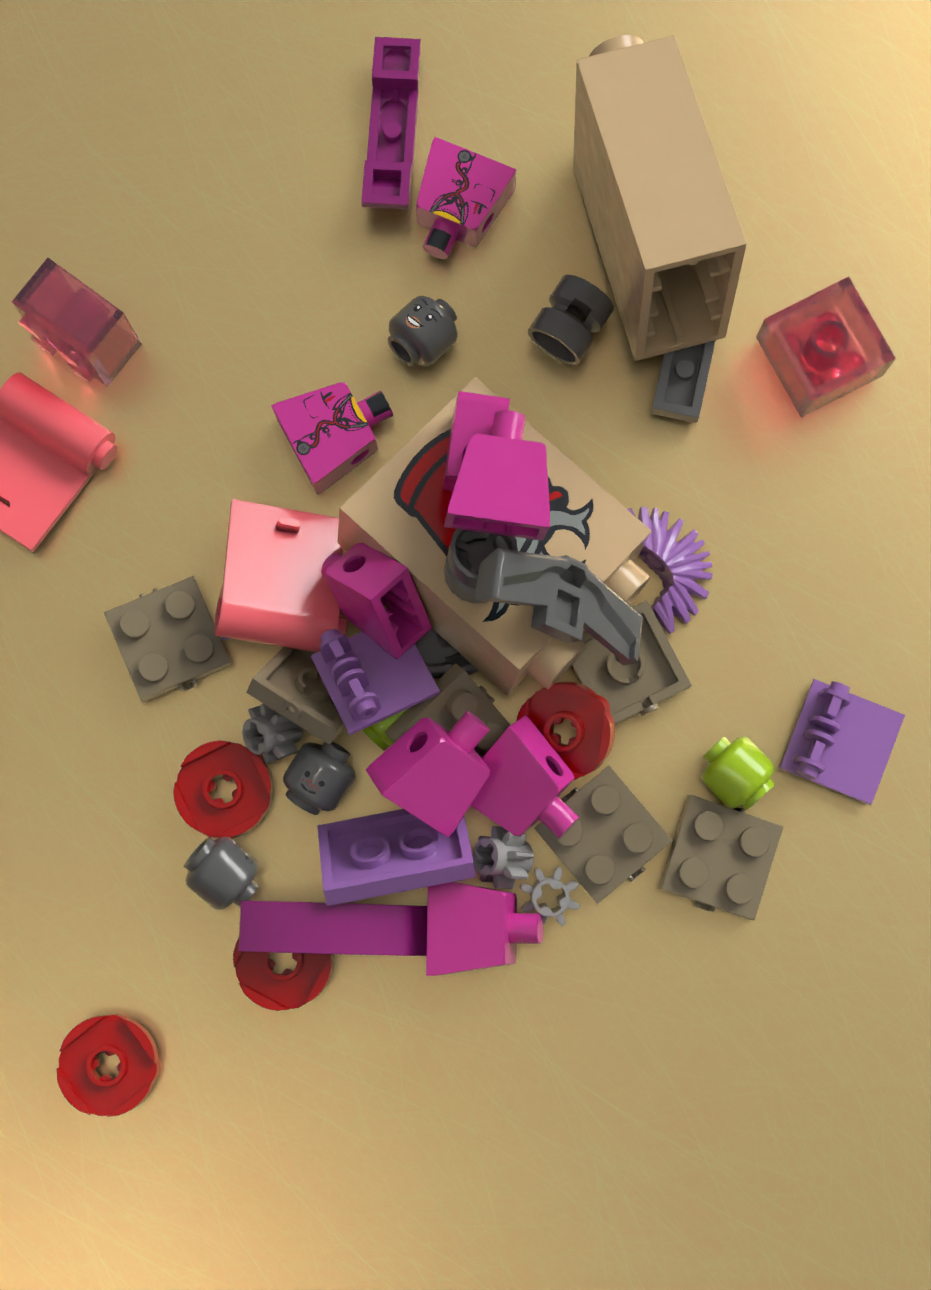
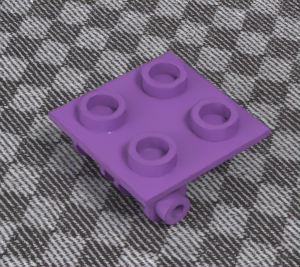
M331 629L321 635L320 651L310 655L349 735L440 694V690L415 644L398 659H395L364 632L347 638L345 634H339L338 630Z
M813 679L780 769L872 805L905 715L849 693L850 687L842 683L832 681L829 685Z

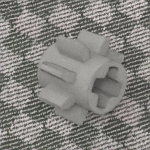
M264 703L260 706L249 708L248 712L251 718L245 721L242 734L245 745L252 753L257 755L263 753L265 763H269L298 752L294 743L301 740L303 736L302 727L275 710L268 708Z
M492 826L491 837L479 836V841L474 847L472 857L476 871L481 874V882H493L494 888L514 889L515 879L528 878V873L533 865L534 855L531 846L525 841L527 836L525 833L519 837L503 827Z
M559 866L554 869L552 876H544L538 867L534 868V873L538 880L532 886L526 883L520 884V888L524 892L529 893L531 899L521 906L522 911L529 912L536 909L543 917V925L547 917H555L561 926L565 925V918L562 913L567 907L571 909H579L580 907L578 903L570 899L569 895L570 891L575 890L579 886L577 881H569L563 884L560 881L562 868ZM544 884H549L554 890L562 889V894L556 897L558 906L550 909L546 903L537 904L536 899L543 895L540 887Z

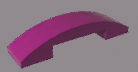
M375 37L372 67L373 89L367 160H365L362 207L409 210L416 142L421 39Z
M241 900L238 951L427 956V906L353 903L327 906L326 903Z

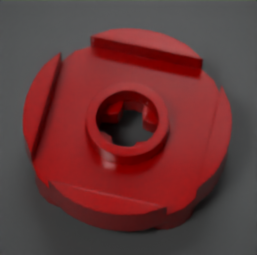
M557 682L549 689L544 687L536 691L521 706L516 719L518 721L526 715L572 771L574 780L597 770L603 764L612 750L615 738V725L608 701L603 696L597 695L591 688L575 682ZM564 718L571 721V726L576 728L577 732L576 737L570 738L568 744L561 743V735L554 733L553 730L554 725L563 723Z
M222 740L208 742L190 752L180 766L182 768L177 775V782H175L173 790L176 808L182 819L190 827L208 837L236 838L247 834L261 823L265 814L272 807L273 781L266 763L259 755L252 753L247 747L239 743ZM222 776L226 782L235 781L237 789L232 792L233 799L227 803L222 798L214 800L211 796V792L217 788L215 780Z
M239 937L235 944L233 964L236 970V977L240 982L239 985L243 993L251 1001L266 1009L281 1011L305 1005L321 994L332 974V954L292 953V958L297 961L295 969L286 968L282 974H278L274 971L276 962L270 958L272 952L238 951Z
M121 1014L95 1016L75 1026L62 1042L59 1052L61 1051L58 1059L59 1068L56 1069L59 1088L66 1100L74 1108L89 1115L111 1117L122 1115L134 1109L148 1097L153 1089L155 1080L159 1076L160 1062L158 1060L156 1044L150 1033L137 1021ZM104 1051L108 1056L115 1054L118 1056L120 1063L116 1066L119 1072L116 1078H113L110 1074L103 1075L102 1077L97 1074L96 1069L101 1064L98 1056L101 1052Z

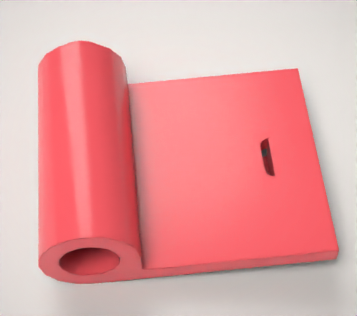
M21 372L12 375L0 389V532L33 553L98 469L104 470L109 466L117 453V446L114 445L115 434Z
M232 499L224 577L216 608L214 636L319 652V647L322 643L320 637L323 633L336 629L339 634H346L347 620L346 618L339 617V605L326 578L323 577L321 572L322 565L328 556L333 553H341L343 555V547L337 543L339 518Z

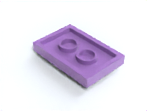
M404 809L317 825L323 892L327 906L476 877L465 816H463L449 838Z

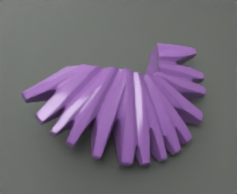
M640 507L638 519L652 532L639 556L655 574L659 575L664 590L660 591V596L655 598L651 608L658 621L670 634L675 631L673 613L686 624L691 620L689 613L695 616L699 612L689 594L707 599L709 592L694 581L712 579V573L702 571L713 567L712 562H701L710 553L707 551L694 555V552L705 544L703 540L694 542L698 536L695 529L676 542L684 522L681 518L667 530L669 512L663 511L659 518L658 508H653L649 516L648 507ZM632 508L627 509L629 512H631V513L635 516V514H634Z

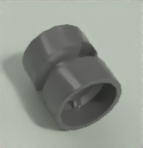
M567 274L561 278L549 297L552 307L541 309L528 329V335L547 354L564 363L578 365L593 343L590 333L601 331L612 314L614 305L609 297L592 283L578 276Z
M456 529L451 539L444 566L445 581L451 592L461 600L473 604L489 602L475 600L480 563L497 548L518 551L516 538L513 536Z

